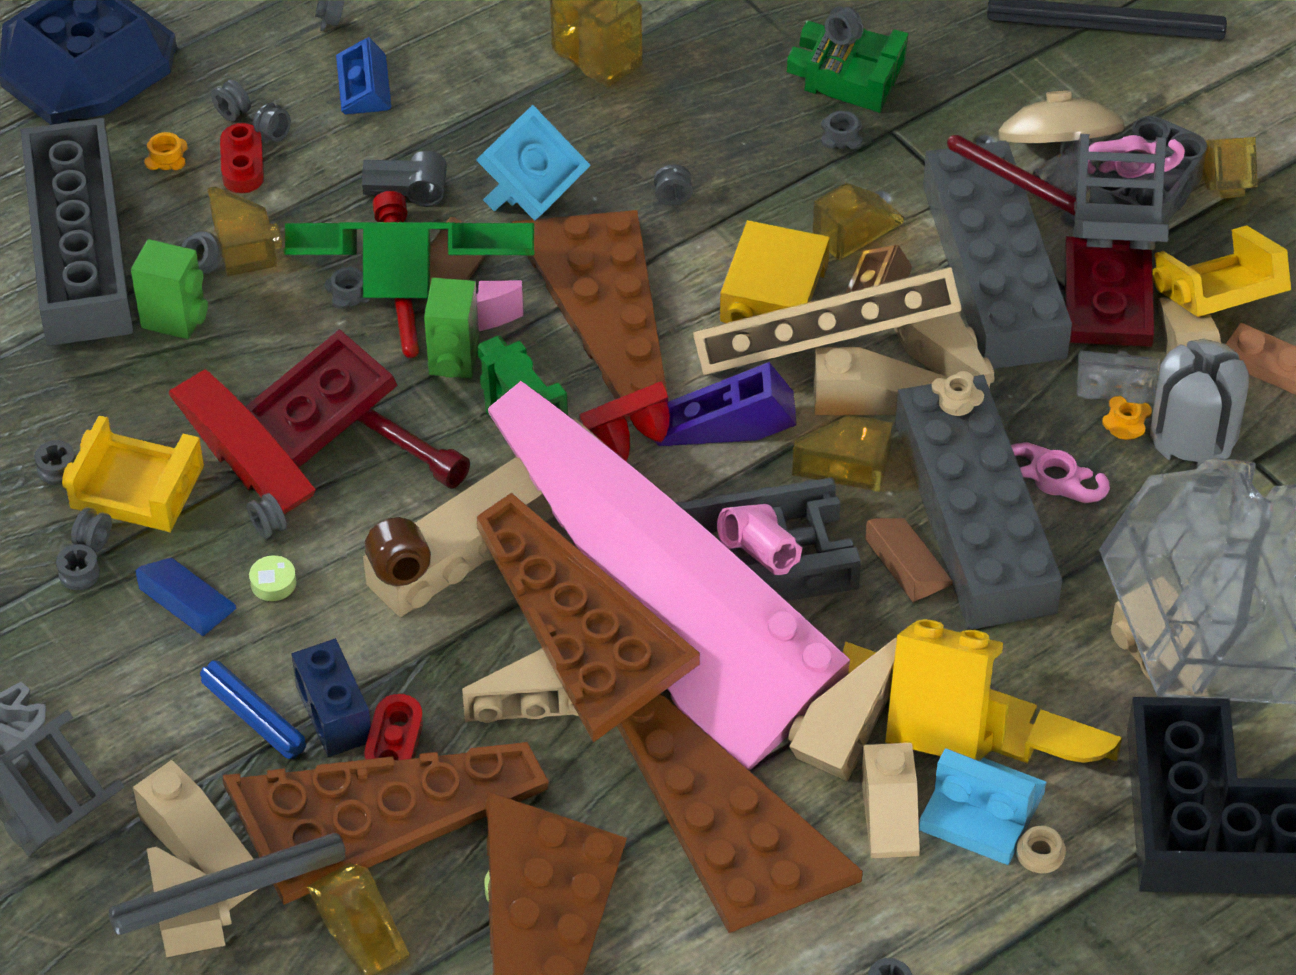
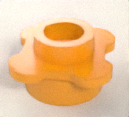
M170 132L154 135L147 143L149 156L144 160L146 168L150 170L158 168L161 170L182 169L186 164L183 153L188 149L187 142Z
M1122 396L1111 398L1109 401L1110 411L1109 414L1103 417V426L1119 439L1131 440L1142 436L1146 430L1144 422L1152 414L1151 406L1145 402L1138 403L1131 399H1125Z

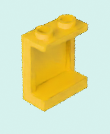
M747 220L720 292V321L728 323L811 302L819 277L824 278L828 268L830 237Z
M1246 225L1232 229L1234 254L1188 267L1165 251L1155 253L1156 268L1153 269V281L1159 292L1196 317H1200L1291 290L1288 252L1284 247Z
M99 415L92 429L86 430L83 434L80 451L73 463L67 464L63 473L62 485L67 490L70 508L81 511L85 507H90L96 511L97 515L104 512L113 519L171 533L204 467L200 438L182 434L176 447L172 448L114 434L111 432L108 417Z
M928 619L918 620L897 635L885 743H912L913 750L941 756L945 748L977 761L986 756L992 750L994 732L985 730L993 662L1002 653L1003 643L989 639V635L982 631L964 630L957 632L944 629L942 623Z

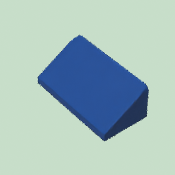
M368 37L338 53L336 59L341 111L344 114H356L391 109L387 60L385 53Z
M172 557L142 565L136 569L139 589L201 636H205L236 609V605Z

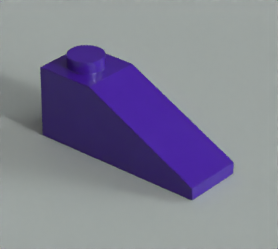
M770 362L668 401L670 420L667 434L662 442H654L658 446L760 440L797 425L794 391Z

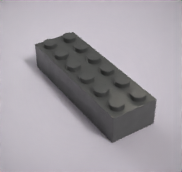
M104 118L20 129L39 310L47 346L134 334L111 153Z
M1006 140L976 144L1016 165L1009 143ZM949 148L926 151L923 188L948 265L952 268L958 296L968 326L974 330L981 356L983 358L987 357L990 360L993 369L1067 359L1072 322L1026 191L951 151Z
M984 374L974 376L973 380L975 387L983 391L984 401L982 404L974 406L968 414L954 416L944 412L939 405V394H935L932 391V384L898 389L895 421L948 574L953 580L952 585L968 630L1058 614L1062 577Z

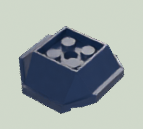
M39 0L2 24L0 84L3 89L50 125L68 123L69 119H87L109 114L171 73L173 57L177 47L175 33L130 0Z

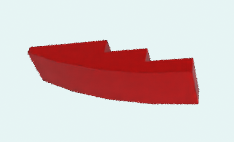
M202 370L169 390L170 397L218 461L221 463L226 460L248 491L254 488L261 498L262 495L270 493L277 500L284 515L314 496L316 489L285 450L256 417L208 370Z

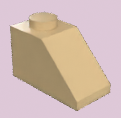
M912 743L864 745L861 781L870 857L872 859L919 856L918 791Z
M158 847L147 848L154 892L207 875ZM224 900L159 922L166 957L226 946L222 926L232 924L228 901Z

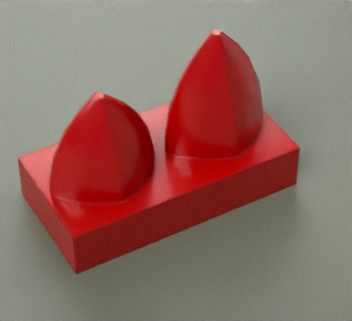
M662 381L583 412L579 414V419L589 431L627 462L630 451V433L627 421L631 420L636 429L651 440L662 442L669 428L668 395Z

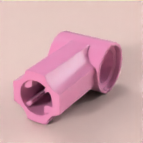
M757 504L728 507L722 509L717 519L718 536L721 543L728 549H744L774 575L788 574L789 570L796 563L800 562L803 547L796 543L795 538L778 525L777 516L770 505Z

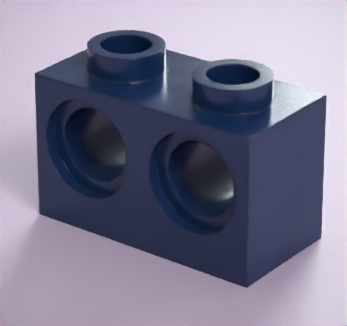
M336 638L291 653L296 688L327 757L366 745L371 728L369 708Z

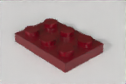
M1066 236L1065 305L1072 322L1069 343L1152 347L1154 339L1152 250L1129 248L1130 240H1113V248L1087 247V238Z
M339 329L245 407L265 427L299 468L398 385L394 376Z

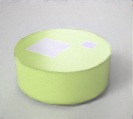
M272 555L263 557L252 565L249 572L253 593L265 601H279L287 598L293 593L297 584L293 564L282 556Z

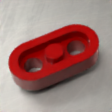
M237 123L227 127L220 136L223 184L228 190L235 193L252 192L258 189L264 181L261 132H256L253 125L246 123Z
M393 694L385 697L378 703L364 751L365 760L393 757L394 761L415 758L423 728L422 707L415 698L406 694ZM399 721L406 723L403 726L392 725Z

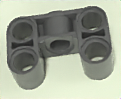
M1144 116L1134 122L1131 135L1143 137L1148 143L1155 142L1156 137L1166 138L1165 158L1172 156L1174 153L1168 146L1170 140H1177L1185 149L1184 158L1181 163L1170 171L1164 172L1161 223L1167 224L1175 212L1183 207L1190 193L1202 179L1207 143L1200 135L1159 117ZM1138 151L1130 152V153H1135V154H1143V153L1138 152ZM1098 168L1092 177L1154 180V173L1136 178H1125L1119 175L1117 171L1103 173ZM1091 186L1089 203L1152 206L1153 189Z

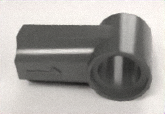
M420 151L413 155L411 161L364 160L362 168L363 195H378L386 191H396L407 196L412 203L418 206L430 207L437 205L441 202L444 195L447 162L442 155L433 151Z

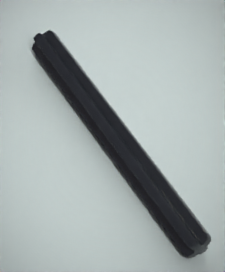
M989 0L987 17L990 21L1215 40L1224 39L1227 28L1226 17L1219 15L1039 0Z

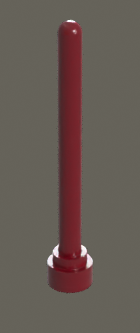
M952 135L948 138L947 146L951 151L1075 216L1074 203L1076 202V197L960 135Z
M372 408L357 419L362 424L428 464L434 479L450 489L456 488L466 478L470 469V460L455 449L438 450Z

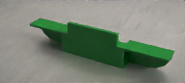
M285 223V248H283V255H357V229H363V298H428L430 290V230H448V255H534V223Z

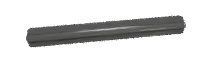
M332 833L112 906L109 909L110 923L115 933L122 935L343 861L346 852L345 845L338 833Z

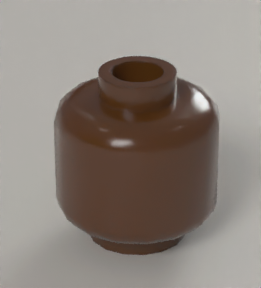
M395 517L381 521L370 530L365 539V553L375 575L387 585L395 587L409 585L421 578L430 565L431 551L420 528L410 519Z

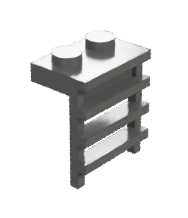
M1080 134L1079 151H1077L1078 173L1076 177L1077 191L1076 202L1074 203L1075 227L1073 228V237L1087 238V247L1113 248V240H1130L1129 248L1155 250L1156 241L1168 242L1169 224L1161 223L1166 138L1156 137L1155 154L1090 152V134ZM1088 160L1155 163L1154 180L1087 177ZM1087 186L1153 189L1152 206L1086 203Z
M68 710L0 756V819L4 823L11 839L24 850L28 857L125 787L119 779L104 790L63 736L59 728L73 718ZM44 738H48L92 799L84 805L80 806L35 746ZM21 754L25 755L68 813V816L57 823L12 763Z

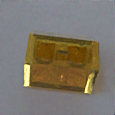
M550 0L552 49L560 57L566 58L579 67L585 75L594 78L608 88L642 65V5L636 0Z

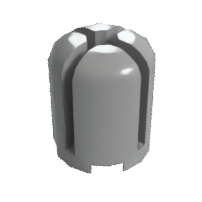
M1208 339L1189 341L1187 346L1178 345L1162 361L1152 413L1150 437L1155 448L1168 460L1173 455L1182 460L1196 461L1197 467L1202 468L1217 465L1230 457L1232 448L1239 438L1249 387V372L1244 361L1239 360L1237 352L1226 344Z

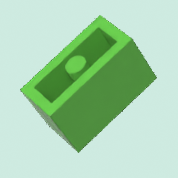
M148 239L131 267L141 328L189 340L197 324L204 322L208 311V301L204 299L202 290L203 271L199 269L197 252L193 249Z
M432 278L424 314L429 375L449 378H472L478 350L477 346L479 344L476 281Z

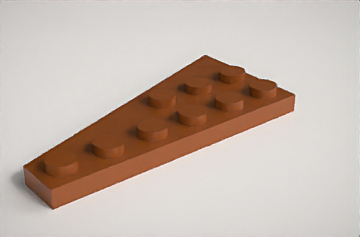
M631 210L536 219L535 221L533 219L512 221V223H534V255H528V259L532 266L538 268L543 276L548 292L573 332L577 331L582 339L583 348L590 359L593 358L602 372V379L613 397L618 399L662 381L667 392L638 211Z
M510 493L477 516V529L593 743L700 665V653L513 493Z
M661 693L617 725L728 933L862 882L863 871Z
M528 742L469 748L467 753L438 756V752L421 753L419 758L394 761L393 757L320 764L313 770L285 772V768L267 770V775L240 777V773L222 775L223 785L259 857L332 833H338L345 845L346 852L343 861L273 884L283 905L486 817L485 801L488 792L521 802L548 790L549 784Z
M488 792L485 807L486 817L488 818L487 856H489L490 877L488 895L490 952L492 954L493 975H583L627 838Z

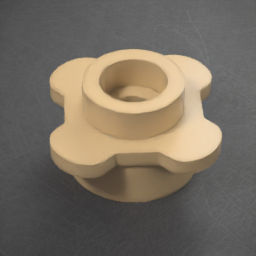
M959 371L947 379L937 378L932 382V391L935 394H939V405L944 412L954 416H961L971 412L974 406L982 404L984 393L975 387L973 383L974 376L971 373Z

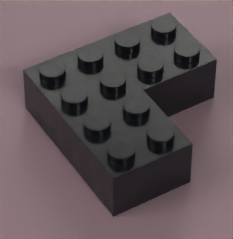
M1133 697L1127 727L1139 891L1296 894V779L1237 777L1230 698Z

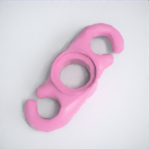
M1131 135L1118 140L1095 142L1089 146V151L1112 153L1138 151L1143 154H1155L1156 141L1148 143L1143 137ZM1175 139L1170 140L1168 146L1174 153L1172 156L1165 158L1164 172L1178 166L1184 158L1185 149ZM1088 160L1087 173L1094 174L1096 167ZM1104 161L1099 165V171L1103 173L1117 171L1122 177L1136 178L1144 174L1154 173L1155 163Z
M1028 442L1011 445L1015 456H1024L1031 461V464L1020 467L1023 477L1034 479L1037 487L1044 493L1061 495L1082 503H1092L1106 497L1110 490V482L1104 473H1099L1095 477L1099 486L1097 489L1092 490L1083 487L1080 482L1091 478L1093 471L1089 468L1077 466L1075 459L1067 452L1050 450ZM1056 466L1064 469L1068 475L1064 478L1054 479L1047 476L1044 470L1048 467Z

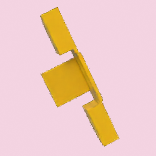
M845 641L843 653L850 659L848 674L876 652ZM990 689L985 730L994 732L991 751L1027 764L1034 749L1065 760L1081 763L1099 761L1103 758L1113 761L1118 760L1122 737L1040 709L1034 724H1032V718L1037 710L1036 704Z

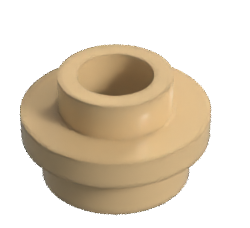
M1034 826L1019 838L1016 854L1019 862L1026 869L1035 873H1049L1058 869L1064 862L1066 847L1064 841L1054 829L1048 826ZM1043 850L1048 854H1038L1034 851Z

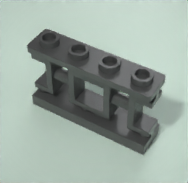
M833 478L811 479L802 483L764 487L759 490L730 495L721 494L712 498L689 502H675L710 533L718 532L717 519L722 509L768 504L775 511L778 525L795 538L796 543L800 546L814 544L817 553L801 556L800 562L796 563L789 570L788 574L774 575L751 555L739 557L737 548L729 549L786 601L859 589L861 560L857 547H854L852 538L829 542L823 524L839 521L840 501L836 497V485ZM806 517L808 527L787 529L785 520Z

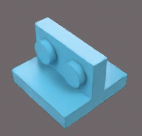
M534 105L528 108L476 159L499 183L483 201L494 212L506 201L511 206L518 203L534 221L591 166Z
M945 748L937 763L935 790L919 819V831L1009 865L1016 851L1018 840L1025 833L1045 793L1046 781L984 757L977 761Z

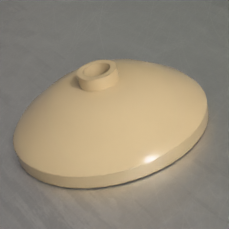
M1064 90L1047 92L1046 101L1036 102L1023 107L1006 120L998 131L999 140L1046 143L1079 140L1080 134H1090L1089 139L1122 132L1125 128L1124 120L1116 112L1095 101L1072 98V92Z

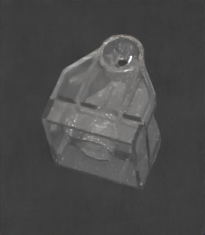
M1213 458L1205 460L1195 470L1149 476L1099 548L1157 697L1230 698V701L1296 704V484L1274 486L1266 498H1264L1252 484L1256 463L1252 461Z

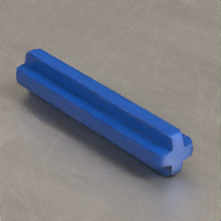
M213 660L208 666L202 668L200 671L202 684L285 758L292 760L298 754L303 753L306 748L305 737L220 661Z

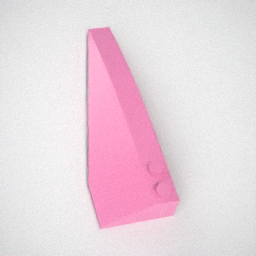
M520 381L488 408V413L516 457L520 458L527 468L530 479L537 490H541L552 507V513L558 523L566 529L573 540V545L700 653V665L668 688L671 693V699L681 712L746 769L752 770L787 738L797 716L800 714L805 716L813 701L848 675L850 659L786 600L658 487L540 394Z

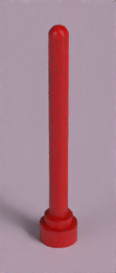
M386 191L378 194L373 200L374 218L377 222H404L407 218L406 199L401 193ZM394 298L402 353L407 358H415L419 353V344L412 298Z

